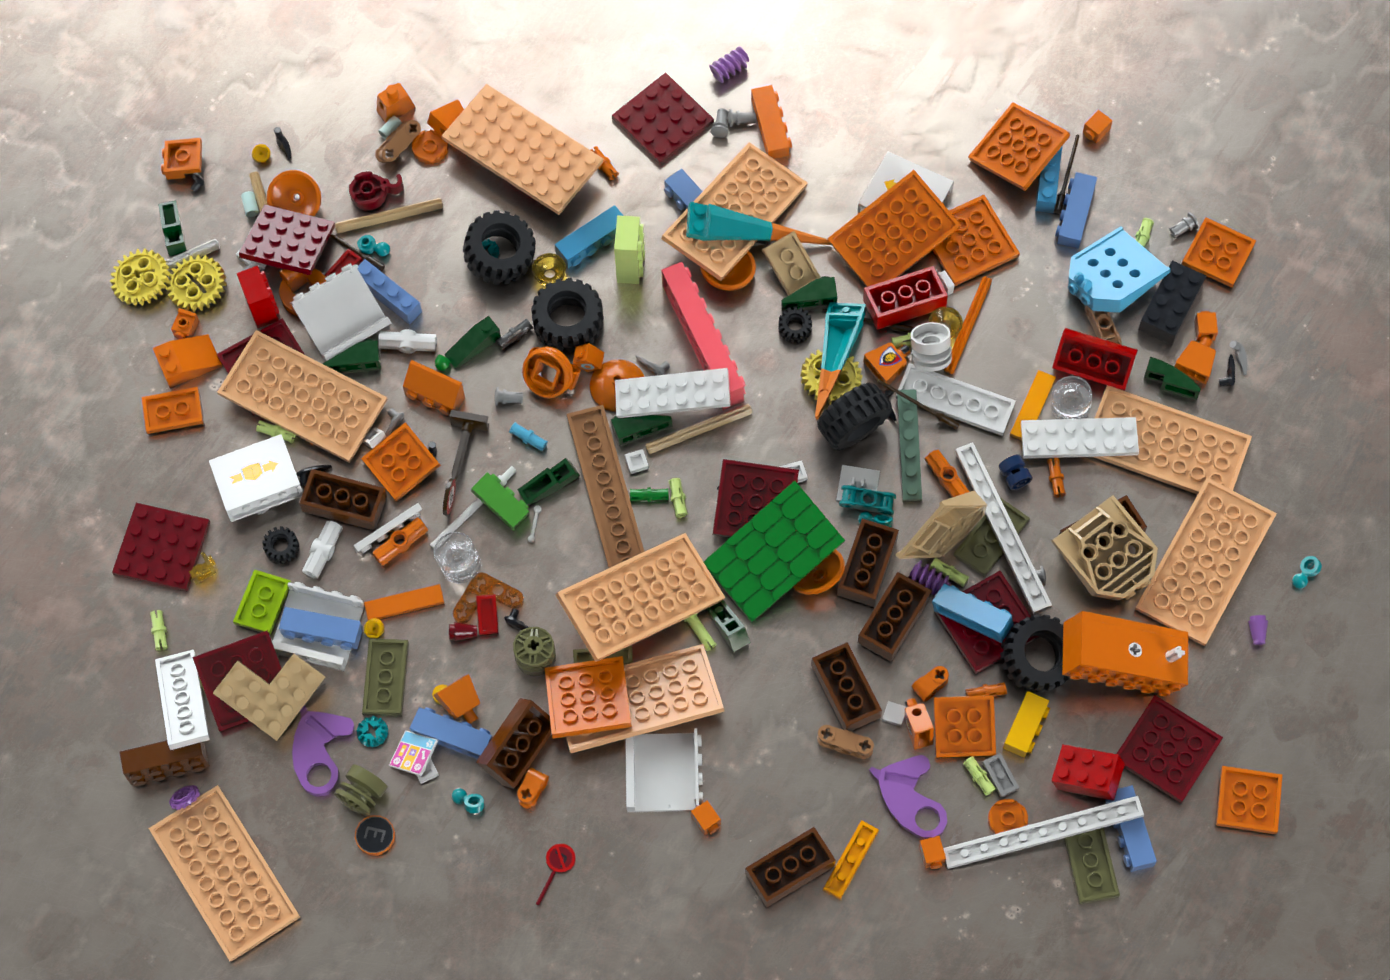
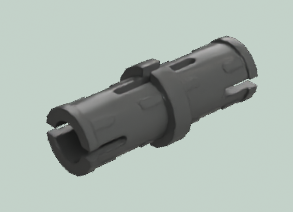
M525 319L516 327H511L509 332L497 339L496 342L503 350L515 340L519 341L520 337L533 329V327ZM521 329L520 332H518V333L515 334L513 337H511L510 339H508L511 335H513L514 333H516L518 330Z

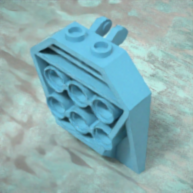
M1120 226L1071 257L1068 289L1071 294L1076 295L1092 311L1120 313L1168 275L1170 268L1159 261Z

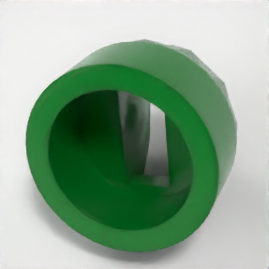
M440 354L435 359V367L441 371L446 370L451 364L448 358Z

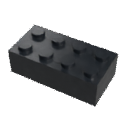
M1172 260L1169 265L1170 273L1162 279L1138 330L1170 345H1173L1206 279V275Z

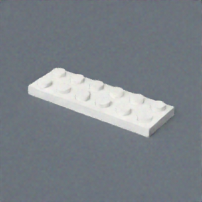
M911 363L908 364L898 390L916 389L917 401L930 409L1001 436L1004 434L1016 400L933 371L920 370Z
M728 368L615 380L617 418L731 406Z
M1136 417L1021 420L1023 459L1133 456L1139 454Z
M194 650L155 659L170 750L210 740L200 679L192 658L196 656Z

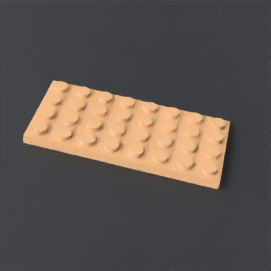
M488 84L480 90L442 135V140L558 215H560L603 163L602 157Z
M749 142L694 202L703 205L712 204L774 223L807 187L808 182ZM687 208L667 229L661 239L722 281L758 240L703 241L686 237Z
M257 330L217 391L218 395L349 463L388 400L386 396Z
M1106 386L1095 418L1136 417L1139 454L1133 456H1098L1094 458L1195 494L1199 493L1206 478L1231 490L1234 489L1252 436L1126 391Z
M1206 478L1135 610L1171 629L1188 632V638L1206 646L1277 513Z
M686 533L567 587L556 594L557 599L595 662L725 599L724 594Z
M701 644L624 665L632 727L567 736L566 740L571 754L724 712L722 700L704 645Z
M218 785L199 796L196 801L186 806L185 809L181 808L148 828L230 962L301 918Z

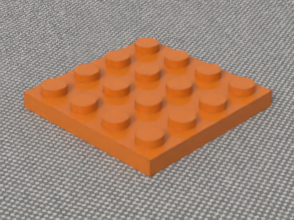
M1012 102L968 158L973 163L1026 191L1067 141L1070 134L1063 128Z
M985 195L949 210L961 224V227L932 250L954 283V286L1009 262L1020 255V252Z
M623 656L601 659L597 662L593 660L545 668L553 739L632 727Z

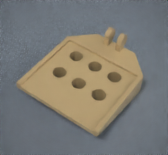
M975 491L941 501L938 509L907 545L896 553V556L899 559L942 557L960 543L985 515L987 504Z
M1114 495L1051 540L1089 593L1095 597L1113 600L1125 598L1128 600L1136 594L1134 590L1138 591L1150 584L1151 581L1149 579L1155 574L1158 548ZM1115 526L1121 529L1120 536L1114 532ZM1100 537L1106 540L1105 547L1099 544ZM1129 545L1135 548V554H1131L1128 551ZM1084 549H1088L1091 552L1090 558L1085 557ZM1114 556H1116V557H1118V558L1120 559V565H1119V566H1117V565L1114 564V562H1113V557H1114ZM1098 568L1104 569V577L1099 576Z

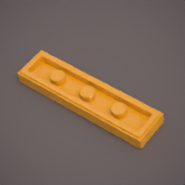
M1038 370L1010 432L1011 437L1022 441L1021 420H1038L1056 379L1055 376Z
M861 820L823 887V891L841 900L877 836L879 829Z

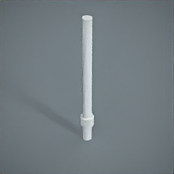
M513 466L502 476H498L503 487L507 484V480L517 472ZM479 498L475 500L430 546L436 550L483 502Z

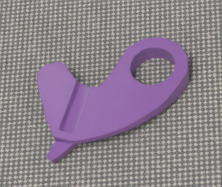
M304 705L300 711L301 719L294 735L292 749L293 766L302 787L307 793L313 796H326L337 787L339 783V770L327 753L325 744L338 736L351 735L354 730V723L348 717L308 711ZM320 765L329 768L331 779L326 785L314 787L308 782V774L311 769Z
M917 755L890 764L881 770L871 767L869 771L879 780L880 790L887 808L905 830L922 840L940 836L947 825V813L942 805L914 791L919 777L930 769L929 759L926 756ZM922 809L933 810L939 817V825L931 831H925L917 826L915 821L916 814Z

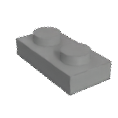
M1001 753L982 762L1000 798L1019 790V786Z

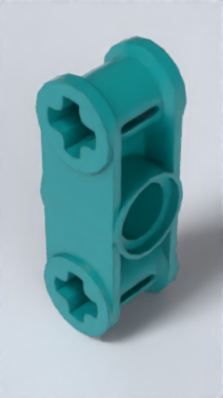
M842 485L841 490H843L839 506L879 514H894L892 509L896 494L858 488L852 485ZM863 497H870L872 503H865Z

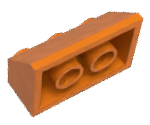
M411 360L403 384L405 395L411 400L417 399L429 408L435 407L439 409L444 415H449L451 410L458 411L465 399L462 382Z

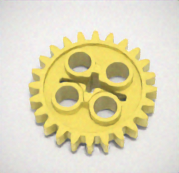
M144 248L141 253L137 249L136 254L130 251L129 257L123 255L124 261H117L120 264L119 267H113L116 272L111 273V276L114 278L110 280L113 284L111 288L114 294L122 302L125 301L127 305L132 303L134 306H137L139 302L143 306L144 301L150 304L151 298L157 300V294L163 295L162 288L167 289L164 283L170 282L167 277L170 275V272L167 270L169 266L159 253L155 254L153 250L148 252Z
M197 255L196 259L190 256L189 261L183 258L182 265L177 262L178 268L171 269L174 274L168 276L170 282H166L168 285L166 290L174 305H177L180 309L184 307L185 310L189 311L191 308L195 312L199 307L203 311V306L205 305L209 309L210 302L216 304L214 299H221L219 292H225L222 286L227 284L224 281L226 276L223 268L213 258L208 259L206 255L203 258ZM189 273L193 277V279L201 285V287L206 291V293H203L199 289V287L194 282H192L186 274Z
M819 350L816 351V355L811 353L810 359H805L800 375L802 377L801 383L805 384L804 390L810 389L808 395L815 394L814 400L818 398L821 370L817 368H821L823 353ZM854 356L847 358L828 398L829 405H831L832 400H837L846 392L861 385L862 369L858 368L859 362H853Z

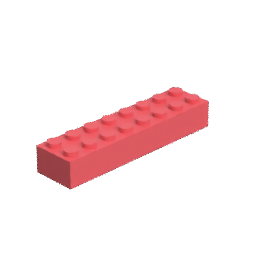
M679 262L662 269V287L703 371L728 368L730 407L744 402V394H746L744 389L746 386L742 376H738L736 372L738 371L737 365L728 356L730 355L729 349L726 344L723 345L721 341L722 335L719 329H715L713 325L715 322L712 314H708L705 309L707 305L704 298H700L698 295L699 289L696 282L692 283L690 279L692 276L689 268L685 267L683 262Z

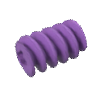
M738 46L736 50L730 51V54H725L724 58L720 57L712 65L709 64V68L713 76L720 83H723V76L728 80L730 79L728 73L735 76V69L739 73L742 71L740 66L746 69V62H749V57L744 49Z
M922 560L916 563L908 578L912 577V580L915 582L919 581L918 583L922 586L925 585L926 588L932 589V595H936L943 584L951 585V582H948V575L942 579V572L935 575L936 568L928 571L929 564L921 567Z

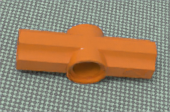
M939 449L930 452L925 457V461L939 479V484L948 491L952 498L969 492L958 477L956 469L950 466ZM951 475L952 479H946L943 476Z
M417 517L403 529L393 532L390 539L374 550L372 554L379 564L384 566L399 553L406 552L413 542L428 532V528ZM399 539L405 540L402 544H396V541Z

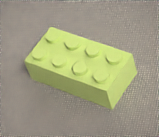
M617 215L614 246L617 283L639 284L640 277L644 275V224H640V217Z

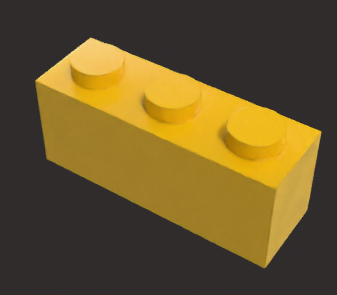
M1027 691L1003 749L1023 758L1026 757L1027 752L1032 753L1035 742L1032 740L1035 735L1039 736L1043 727L1040 722L1042 718H1047L1051 709L1047 707L1049 700Z

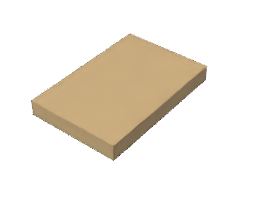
M795 231L762 249L788 296L813 280L820 278Z

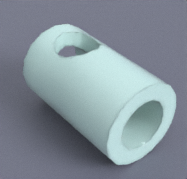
M392 116L378 132L386 140L402 122L396 116Z
M252 191L244 192L241 195L245 215L247 217H255L259 214L255 194Z

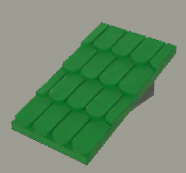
M794 481L704 561V564L714 579L752 623L843 544L845 539L798 483Z

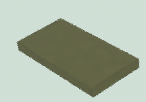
M1000 497L1019 535L1030 521V518ZM986 515L982 517L953 555L984 578L1004 554Z
M369 638L362 708L363 715L402 717L408 640Z
M1104 827L1064 838L1079 904L1119 897L1120 893Z

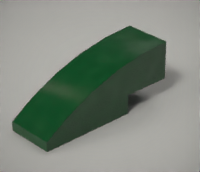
M177 201L158 204L169 257L187 251Z
M1150 357L1144 378L1162 382L1161 390L1198 399L1201 388L1191 378L1176 367L1162 360Z
M565 458L551 469L546 468L517 490L525 503L530 505L560 490L580 475L572 462Z

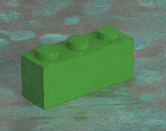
M487 472L471 488V492L514 531L529 515V506L523 500L518 501L514 497L515 493L509 487L504 488L500 484L501 480L495 474L490 475Z

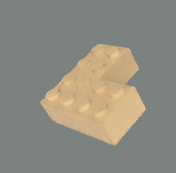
M293 653L270 684L237 661L213 694L277 741L326 676L295 653Z

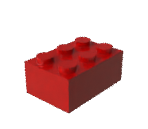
M257 265L236 273L257 329L278 321L276 314H279V310L265 272H260Z
M1062 744L1051 781L1058 790L1114 801L1125 763L1118 754Z

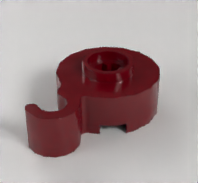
M371 171L355 175L354 180L349 184V194L353 204L359 209L366 211L380 207L385 202L388 193L396 195L403 191L404 184L401 175H396L398 181L396 184H391L387 178L372 174Z

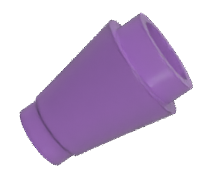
M1250 616L1248 624L1253 644H1265L1268 625L1266 616Z

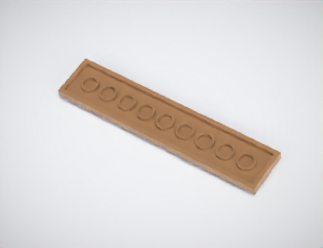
M603 405L568 413L567 419L608 568H611L643 553L644 548Z

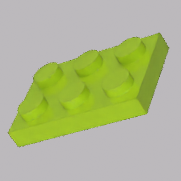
M254 569L233 623L258 632L268 630L271 635L289 590L287 584L288 582L291 583V581Z

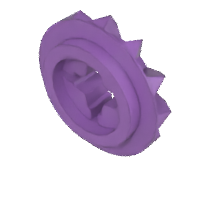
M189 785L178 789L169 801L172 809H185L186 806L196 801L200 795L198 787Z

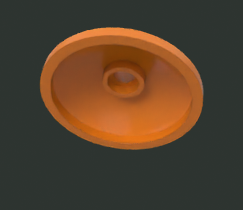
M288 170L278 174L271 181L267 190V204L315 217L321 205V191L317 182L309 174L299 170ZM296 194L300 196L298 201L295 199Z
M748 251L722 281L701 267L700 270L703 277L712 286L732 291L741 289L751 282L755 274L756 264L753 255Z
M621 359L607 361L602 364L601 370L594 371L591 376V396L598 406L603 405L605 410L616 412L614 380L645 376L640 368L632 362Z
M837 550L833 551L793 588L797 592L806 595L819 594L832 588L840 580L845 569V561L841 553Z

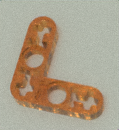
M479 572L473 576L453 610L454 620L465 624L471 619L477 609L476 601L470 603L466 600L469 594H475L476 596L493 595V589L500 586L504 591L502 594L496 595V601L515 609L523 605V594L506 583L486 573ZM482 579H484V580H485V584H481V585L479 586V592H478V591L476 590L477 587H478V581H477V580H480V581H481ZM507 591H509V596L513 598L518 596L519 602L515 601L514 603H512L511 598L506 596ZM464 603L467 606L465 610L466 616H462L461 618H459L458 612H463V610L465 609L463 605Z

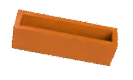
M772 85L751 89V101L756 113L766 154L773 159L789 156V149L792 148L790 137L787 138L786 136L788 130L786 122H782L783 110L777 104L779 102L777 91H774Z

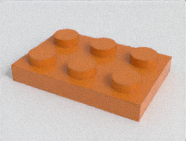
M198 387L142 397L147 434L204 424Z

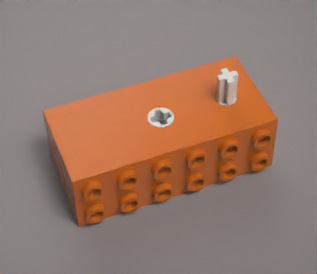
M1081 611L1063 623L1062 675L1070 676V679L1074 680L1086 679L1090 683L1102 682L1106 683V686L1118 685L1123 686L1126 690L1138 689L1142 693L1154 692L1158 693L1159 696H1170L1171 693L1180 691L1181 688L1188 685V632Z

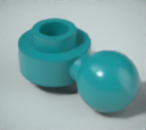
M364 235L357 242V246L363 254L368 255L376 251L379 256L384 257L390 252V246L386 242L377 244L371 235Z
M864 511L858 516L859 524L863 518L891 528L893 526V518L890 515L879 514L872 516L871 513Z
M1307 556L1302 560L1300 564L1302 572L1294 575L1292 578L1294 587L1298 589L1306 587L1308 576L1313 577L1319 574L1322 564L1315 556Z
M457 788L452 792L453 802L456 804L464 803L467 812L475 814L484 809L483 796L479 794L467 796V792L462 788Z

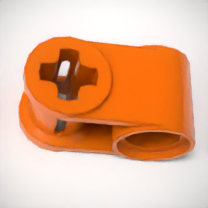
M937 666L916 680L911 687L923 702H926L947 685L948 670L943 666ZM936 675H938L939 677L943 675V679H936Z
M529 768L517 792L519 804L523 808H532L536 804L541 792L548 783L549 776Z

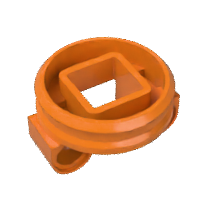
M282 269L279 272L280 277L283 279L280 284L279 294L283 306L288 312L298 316L290 303L294 300L295 294L293 292L307 282L311 286L318 282L321 285L326 282L325 275L317 269H313L311 275Z
M553 347L532 348L529 350L522 367L523 378L528 388L543 398H555L567 389L573 390L581 372L578 366L571 364L561 351ZM545 364L557 370L553 382L538 375L543 371Z

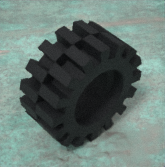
M793 307V310L787 308V312L784 310L779 317L778 323L779 333L781 332L780 336L782 338L785 337L787 342L790 339L791 343H794V340H797V343H800L801 339L805 341L806 336L809 337L812 331L811 315H808V311L805 310L803 312L801 307L799 310H797V307ZM791 320H799L803 326L799 330H792L788 327V323Z
M280 526V529H277V527H274L273 532L269 530V535L265 534L264 536L265 541L263 540L262 544L265 554L269 557L270 561H275L276 564H279V561L285 564L286 560L291 562V557L295 559V553L299 552L298 539L289 528L286 527L284 529L283 526ZM277 540H286L288 547L284 551H276L274 543Z

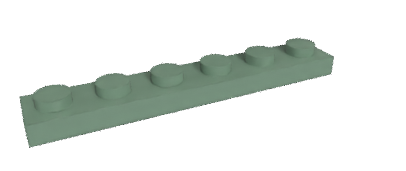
M916 389L899 390L917 401ZM897 394L903 502L922 501L917 405Z

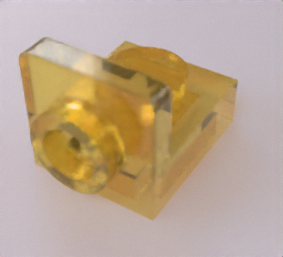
M205 552L201 553L205 562L197 564L189 571L196 585L216 573L214 569L215 561L211 555L207 557Z

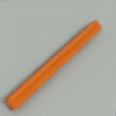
M984 276L980 282L952 348V361L944 368L946 373H954L990 288L991 278Z

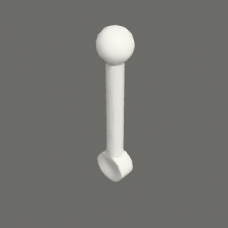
M539 505L534 507L535 515L531 535L528 537V542L530 543L535 541L534 534L539 513H541Z

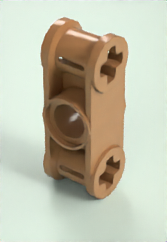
M415 120L402 122L377 148L375 152L376 159L381 163L394 161L420 133V124Z
M1085 306L1087 318L1092 325L1096 337L1122 345L1121 337L1115 328L1110 313L1092 311L1088 306Z
M823 725L818 730L817 741L822 747L864 760L870 758L873 754L874 743L868 737L830 725ZM829 734L828 738L824 739V736ZM864 745L867 746L865 751L862 750Z

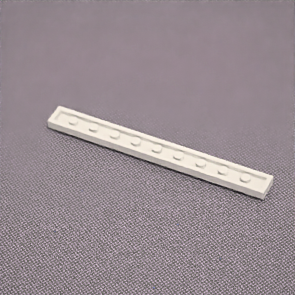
M972 442L955 449V453L973 490L987 504L985 515L1033 615L1051 609L1052 604L974 443Z
M1139 797L1123 799L943 848L947 868L959 867L1144 817Z

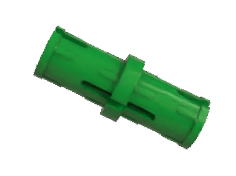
M647 487V489H630V501H668V488L651 489V487Z

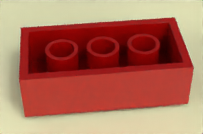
M934 266L865 287L863 301L877 330L947 307L948 298Z
M1065 328L1052 368L1125 391L1138 350Z

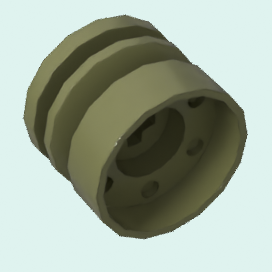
M528 627L516 635L513 642V652L518 668L523 673L530 676H541L545 674L546 667L554 666L556 661L555 645L551 634L545 629ZM532 646H536L535 651H532Z
M353 764L345 775L351 784L341 782L339 786L343 790L336 789L334 795L352 811L369 816L372 812L369 807L374 808L376 806L371 796L380 799L388 786L370 771Z

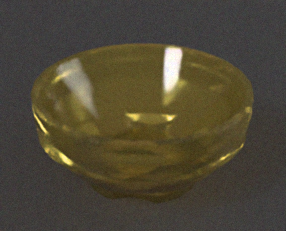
M545 253L534 261L532 272L534 278L540 284L546 285L549 282L553 284L556 283V279L561 278V281L563 280L566 273V264L559 255ZM547 270L555 272L552 278H547L544 274Z
M951 307L937 308L929 317V322L948 324L950 326L951 339L960 333L963 326L962 316Z

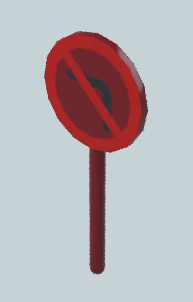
M562 843L555 844L547 851L546 863L552 872L536 905H540L555 873L567 872L574 866L576 856L570 846Z

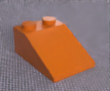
M209 334L172 340L153 348L170 388L222 367Z

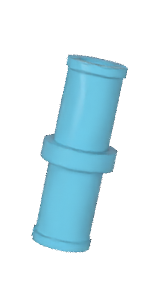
M516 422L510 428L509 433L522 439L523 443H529L541 452L548 443L547 440L534 434L533 430H527Z

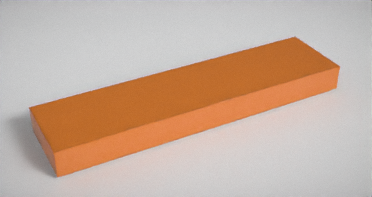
M440 584L364 602L368 620L373 618L380 620L445 604Z

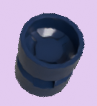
M1020 454L1006 458L998 466L1003 476L1007 477L1006 482L1011 490L1020 489L1029 484L1033 479L1029 470L1024 468L1025 463Z

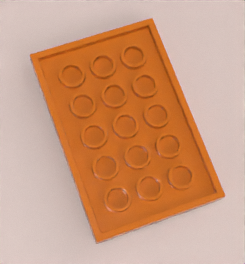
M912 170L831 235L828 241L865 286L869 287L901 276L957 231L961 224L917 172Z

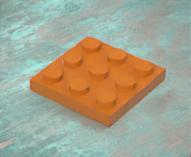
M1205 217L1182 261V265L1232 288L1256 240Z
M406 422L361 458L396 502L441 466Z
M994 695L933 697L936 758L996 755Z
M1222 766L1216 826L1277 834L1283 774Z

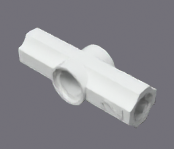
M409 329L400 332L380 331L379 348L398 349L403 353H414L415 351L435 352L436 334H419Z
M326 521L319 538L313 541L310 548V556L302 570L307 576L318 579L326 561H329L333 556L335 543L343 529L338 523Z

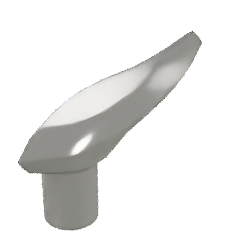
M1231 341L1230 347L1235 350L1243 375H1246L1247 355L1245 349L1239 342Z
M636 355L639 361L657 375H665L664 371L670 368V364L667 361L659 366Z
M393 408L389 409L388 415L393 419L385 433L387 437L401 423L404 417L403 412L398 413Z

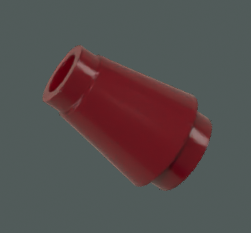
M458 622L449 624V639L458 641L477 637V625Z

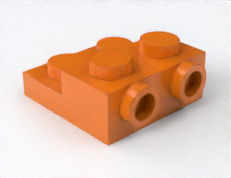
M201 138L165 141V146L162 148L164 164H161V171L167 180L185 178V174L201 173Z

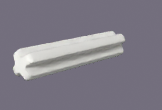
M213 239L167 259V264L170 269L178 267L177 262L181 265L183 264V258L189 261L190 256L193 259H196L197 255L202 257L220 249V245L216 239Z

